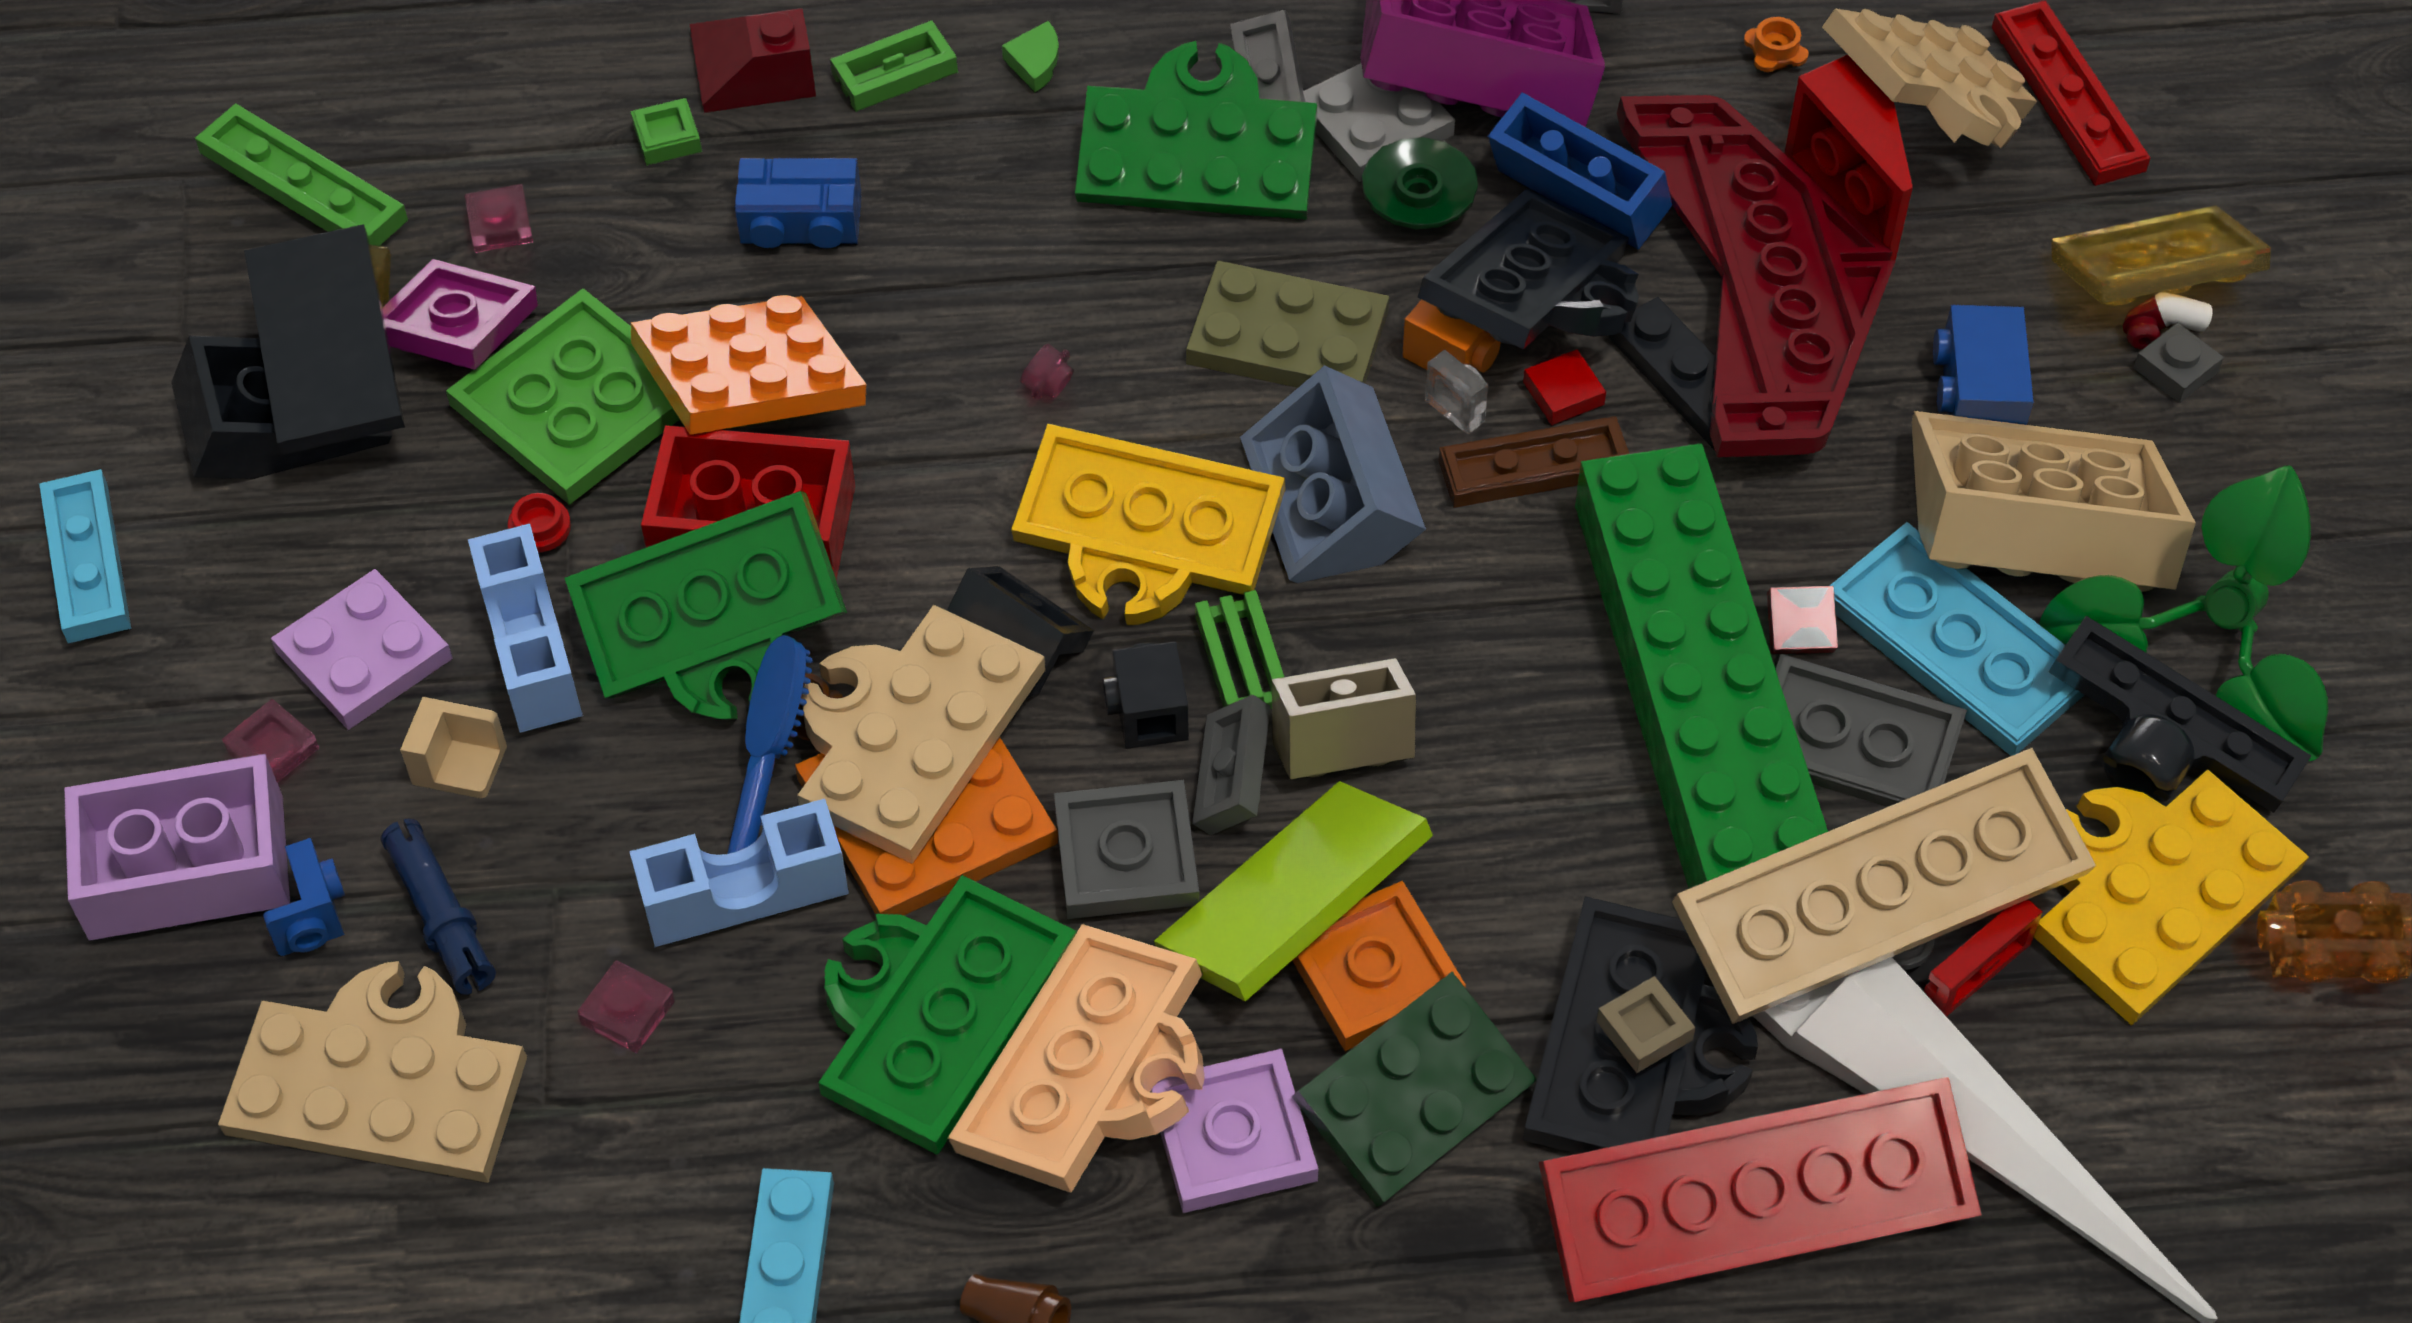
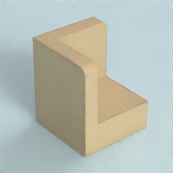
M422 697L400 751L412 785L476 798H485L489 793L507 744L496 712Z

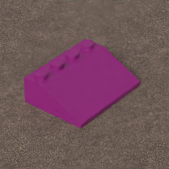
M1366 0L1361 64L1363 78L1370 79L1373 85L1393 92L1402 91L1403 87L1422 91L1430 99L1448 105L1457 104L1459 100L1477 104L1485 112L1498 117H1503L1523 92L1586 127L1605 69V63L1588 6L1563 0Z

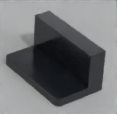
M1000 566L967 568L947 609L948 612L1044 656L1045 671L1028 697L1040 694L1059 655L1084 652L1095 631Z

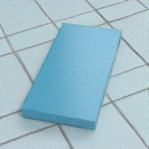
M1908 522L1903 524L1830 585L1834 587L1835 615L1944 703L1966 709L1965 720L2010 756L2018 754L2084 696L2078 690L2049 673L2053 663L2065 647L2061 641L1967 568H1949L1935 560H1930L1919 531Z

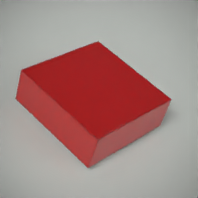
M1578 349L1524 369L1523 383L1551 425L1605 405L1606 390Z

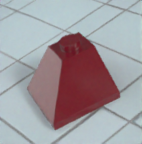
M802 8L690 24L704 113L816 97L810 46Z

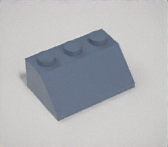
M1324 365L1240 436L1251 470L1285 478L1286 489L1273 528V534L1290 581L1302 583L1382 565L1426 530L1373 387Z

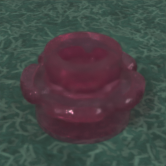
M1050 344L1044 345L1037 352L1020 379V383L1032 391V398L1039 400L1045 393L1054 399L1062 392L1074 373V369L1067 365L1070 352L1067 349L1059 352Z

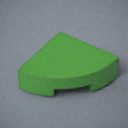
M1049 21L1002 45L1003 60L1034 92L1043 88L1051 80L1058 60V38Z

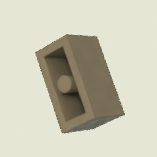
M1396 658L1272 679V742L1290 779L1319 777L1330 772L1364 766H1381L1392 761L1415 757L1416 694Z

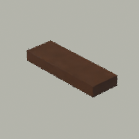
M1613 416L1439 447L1438 461L1453 508L1578 486L1581 461L1629 454L1617 417Z

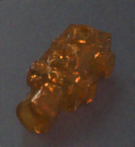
M2311 880L2293 882L2284 887L2282 892H2275L2267 911H2260L2257 920L2258 945L2261 951H2269L2273 977H2297L2301 981L2310 983L2322 982L2331 978H2365L2372 983H2389L2400 978L2408 979L2412 972L2411 893H2391L2390 886L2380 881L2360 883L2349 892H2324L2323 886L2319 882Z

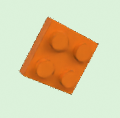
M1403 880L1362 898L1292 960L1344 1051L1354 1048L1449 973L1453 972L1466 988V984Z

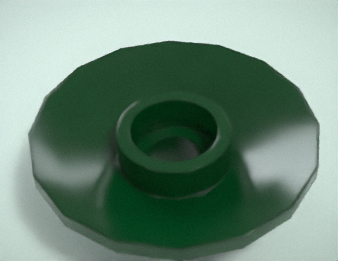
M1425 137L1400 139L1381 147L1368 159L1362 174L1364 198L1373 211L1394 225L1411 229L1438 228L1458 220L1472 207L1478 190L1475 167L1466 155L1446 142Z

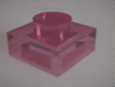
M522 184L464 194L471 237L476 253L534 242Z
M273 699L269 700L222 739L227 752L234 759L266 754L277 783L319 749L315 735Z
M615 960L577 1012L582 1025L637 1054L675 1003L671 988Z

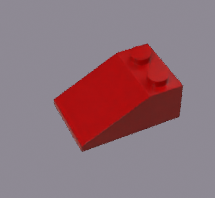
M1847 54L1798 77L1784 154L1893 252L1890 261H1894L1897 257L1913 189L1895 104Z

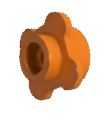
M1767 18L1761 21L1757 28H1752L1745 33L1744 44L1752 48L1755 54L1754 65L1761 71L1772 72L1775 69H1782L1789 64L1802 66L1807 62L1808 50L1800 46L1801 30L1796 23L1787 18Z

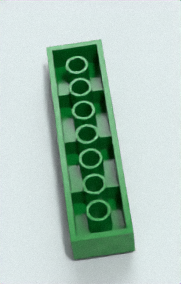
M1702 443L1581 461L1575 508L1688 889L1828 832Z

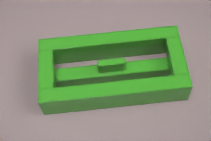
M933 21L830 59L832 75L836 82H841V89L845 96H850L851 105L855 111L958 72L957 57Z
M1257 591L1244 592V600L1235 602L1232 595L1220 597V605L1209 607L1207 600L1196 602L1195 618L1223 707L1246 697L1238 698L1215 626V623L1220 622L1226 623L1248 696L1253 694L1270 705V709H1272V679L1283 678L1284 674ZM1239 618H1248L1271 690L1269 692L1263 693Z

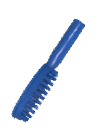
M786 635L777 637L769 645L759 667L753 687L745 736L746 748L751 756L727 854L740 851L758 839L761 826L760 816L764 813L775 758L779 759L781 755L785 756L788 753L786 749H783L784 747L792 748L794 746L792 742L788 741L789 736L796 737L798 735L796 731L792 730L793 725L797 727L801 725V722L795 719L796 715H804V711L798 709L799 704L803 706L807 704L806 700L801 698V695H808L809 690L804 688L803 684H810L811 682L809 678L805 677V673L810 674L812 672V669L807 667L806 663L810 664L813 660L811 657H808L810 651L805 649L802 643Z

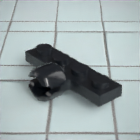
M2085 616L2049 670V673L2110 710L2122 721L2121 731L2103 758L2106 776L2114 787L2145 793L2159 803L2165 802L2172 797L2190 769L2199 768L2205 771L2208 769L2218 779L2274 813L2312 756L2088 616Z

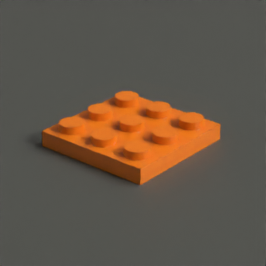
M780 295L770 298L767 302L741 306L721 304L708 311L683 315L663 313L650 320L631 322L632 346L690 435L866 405V383L802 296Z
M1000 737L912 864L834 826L843 859L875 914L906 915L947 896L961 875L977 882L1058 844V832L1055 825ZM820 753L795 764L797 779L802 788L826 755Z

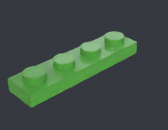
M236 103L195 137L200 154L327 232L364 224L369 237L371 253L408 221L405 207L402 203Z

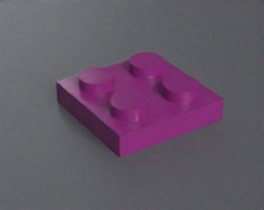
M432 259L382 310L389 346L405 352L420 354L449 362L456 366L476 370L538 306L536 287L533 285Z

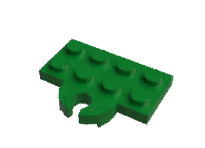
M1197 42L1185 43L1165 53L1151 69L1145 90L1087 85L1075 189L1077 202L1307 220L1317 121V103L1260 99L1257 76L1247 59L1231 47L1218 43L1215 52L1216 63L1221 69L1220 74L1209 81L1197 80L1190 75L1191 68L1198 62Z
M802 491L564 578L605 698L612 699L666 680L674 698L689 711L724 720L738 719L737 706L728 701L722 691L723 679L729 671L741 667L749 674L752 683L749 696L750 701L757 673L765 652L777 637L788 636V634L847 613L808 496Z
M961 875L927 925L904 915L875 914L876 921L859 927L842 938L844 951L853 960H871L882 967L877 975L867 980L853 979L846 974L841 962L828 959L825 967L824 990L827 1006L838 1027L850 1037L818 1082L820 1094L936 1155L939 1154L947 1142L952 1130L1065 950L1077 934L1076 930Z

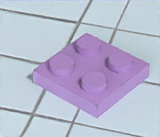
M376 569L271 637L276 653L348 730L453 659L449 645Z
M1282 1049L1205 1066V1079L1202 1090L1189 1089L1186 1082L1179 1077L1162 1079L1151 1089L1150 1092L1153 1093L1169 1090L1179 1093L1183 1096L1189 1112L1180 1121L1160 1132L1183 1213L1318 1181V1166L1300 1107L1292 1098L1295 1090Z

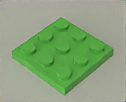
M584 288L483 362L476 370L471 371L446 390L449 404L453 409L569 505L662 434L665 425L672 426L680 420L632 346L631 326Z

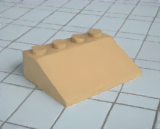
M1914 411L1912 438L1918 531L1930 560H1935L1943 566L1955 569L1967 568L1970 564L1995 567L2001 572L2013 576H2027L2031 572L2058 575L2060 578L2072 583L2088 577L2112 575L2133 582L2141 591H2150L2153 587L2176 590L2196 522L2153 441Z

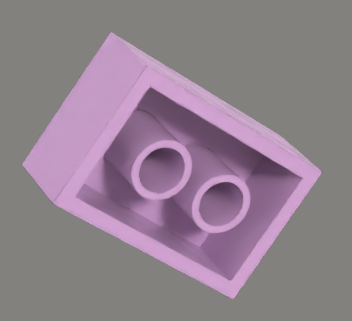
M266 754L64 787L68 901L89 941L270 910L290 904L283 796Z

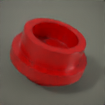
M533 493L522 497L514 505L508 519V529L526 524L531 525L538 552H546L558 547L566 540L571 530V520L566 507L553 496L545 493Z

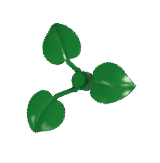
M2282 466L2265 474L2236 482L2220 491L2210 501L2202 518L2201 529L2204 543L2214 559L2222 564L2236 566V568L2226 573L2211 586L2206 595H2201L2193 601L2154 616L2142 617L2144 600L2142 592L2136 584L2122 577L2098 575L2085 578L2070 585L2055 596L2045 608L2039 625L2064 645L2068 643L2085 616L2093 619L2146 653L2148 642L2143 629H2153L2198 611H2206L2210 620L2221 628H2239L2241 631L2238 665L2243 675L2226 680L2218 688L2216 696L2312 755L2309 761L2316 760L2322 755L2323 736L2328 716V697L2325 686L2315 669L2304 660L2286 654L2266 656L2255 667L2251 661L2253 636L2258 630V626L2253 618L2267 604L2269 596L2267 585H2280L2292 578L2304 564L2310 548L2311 523L2308 502L2302 484L2292 466Z

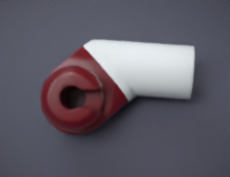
M2160 292L2129 310L2123 322V331L2126 333L2127 341L2132 347L2143 350L2160 336L2162 329L2171 324L2175 325L2177 322L2186 329L2197 332L2205 331L2211 322L2213 309L2209 303L2170 292Z

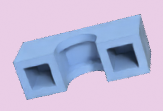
M526 524L468 539L519 732L583 716L531 525Z
M821 799L760 816L763 828L760 837L750 846L734 853L722 855L706 853L699 848L695 834L629 851L655 947L849 894L842 851L826 800Z

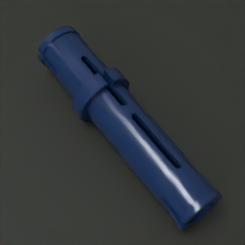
M403 819L404 826L409 834L407 839H405L398 822L392 823L384 830L380 840L384 849L388 851L425 925L423 937L428 948L440 954L452 978L453 986L458 993L472 994V987L467 979V976L470 974L478 991L484 989L494 980L496 971L493 964L489 962L475 935L477 923L472 912L460 906L423 834L420 823L415 819Z

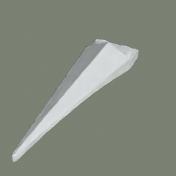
M1892 957L1753 1015L1786 1048L1840 1078L1864 1094L1949 1077L1969 1160L2066 1224L2200 1323H2214L2217 1320L2216 1313Z

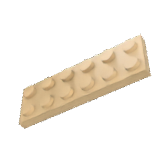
M2030 748L1680 892L1675 896L1672 903L1734 1024L2087 875L2096 864L2033 748Z

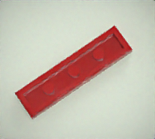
M2046 0L1996 13L1992 24L1993 31L2094 186L2147 172L2151 159Z

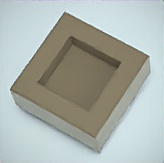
M1655 976L1598 1008L1597 1023L1636 1073L1693 1041L1695 1026Z

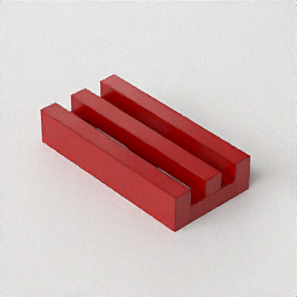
M2029 899L2004 909L1930 972L1928 979L1931 981L1924 990L1926 995L1947 1017L2031 945L2043 911Z

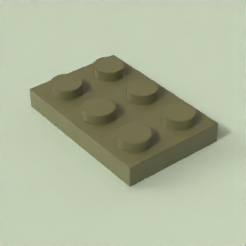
M1217 261L1186 348V364L1296 388L1301 386L1325 365L1366 384L1388 315L1389 296Z

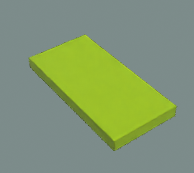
M1339 781L1156 938L1154 943L1156 947L1195 958L1202 972L1201 979L1246 1001L1433 836L1427 819Z

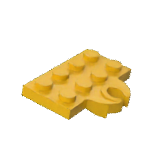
M1047 424L1011 531L1013 540L1016 542L1069 554L1068 566L1077 597L1094 615L1104 619L1109 611L1106 597L1107 590L1119 582L1135 584L1139 591L1135 597L1126 602L1125 619L1126 625H1139L1161 618L1181 603L1192 583L1244 595V592L1255 589L1285 493V478Z
M2208 769L2167 806L2162 805L2145 793L2121 787L2094 789L2084 793L2076 807L2084 817L2098 819L2104 823L2110 830L2111 836L2096 837L2087 833L2082 828L2078 815L2066 809L2096 866L2087 875L2063 884L2070 893L2040 919L2034 938L2132 1026L2299 872L2309 856Z

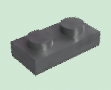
M1281 10L1230 24L1235 51L1247 59L1257 76L1259 98L1305 102L1291 21L1286 11Z

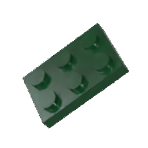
M1451 972L1298 1090L1292 1098L1378 1207L1537 1081V1079L1455 974Z

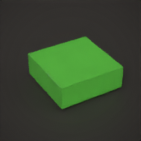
M686 98L631 111L633 126L646 165L702 152L700 138Z

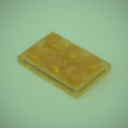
M2216 205L2052 238V261L2101 304L2107 305L2129 304L2135 300V297L2157 292L2179 294L2188 291L2191 285L2211 281L2237 282L2245 279L2247 274L2270 269L2271 247Z

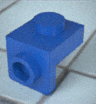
M311 838L285 846L301 900L269 910L263 915L276 950L281 956L294 952L312 951L321 947L326 941L344 935L334 904V899L345 896L333 858L320 862Z

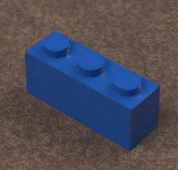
M1523 92L1488 135L1498 171L1547 199L1629 237L1627 244L1637 250L1640 249L1672 207L1664 170Z

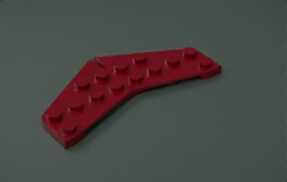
M1711 95L1621 96L1616 114L1622 134L1638 157L1665 171L1672 206L1722 277L1710 436L1716 456L1812 454L1822 450L1830 436L1896 261H1890L1893 252L1727 101Z

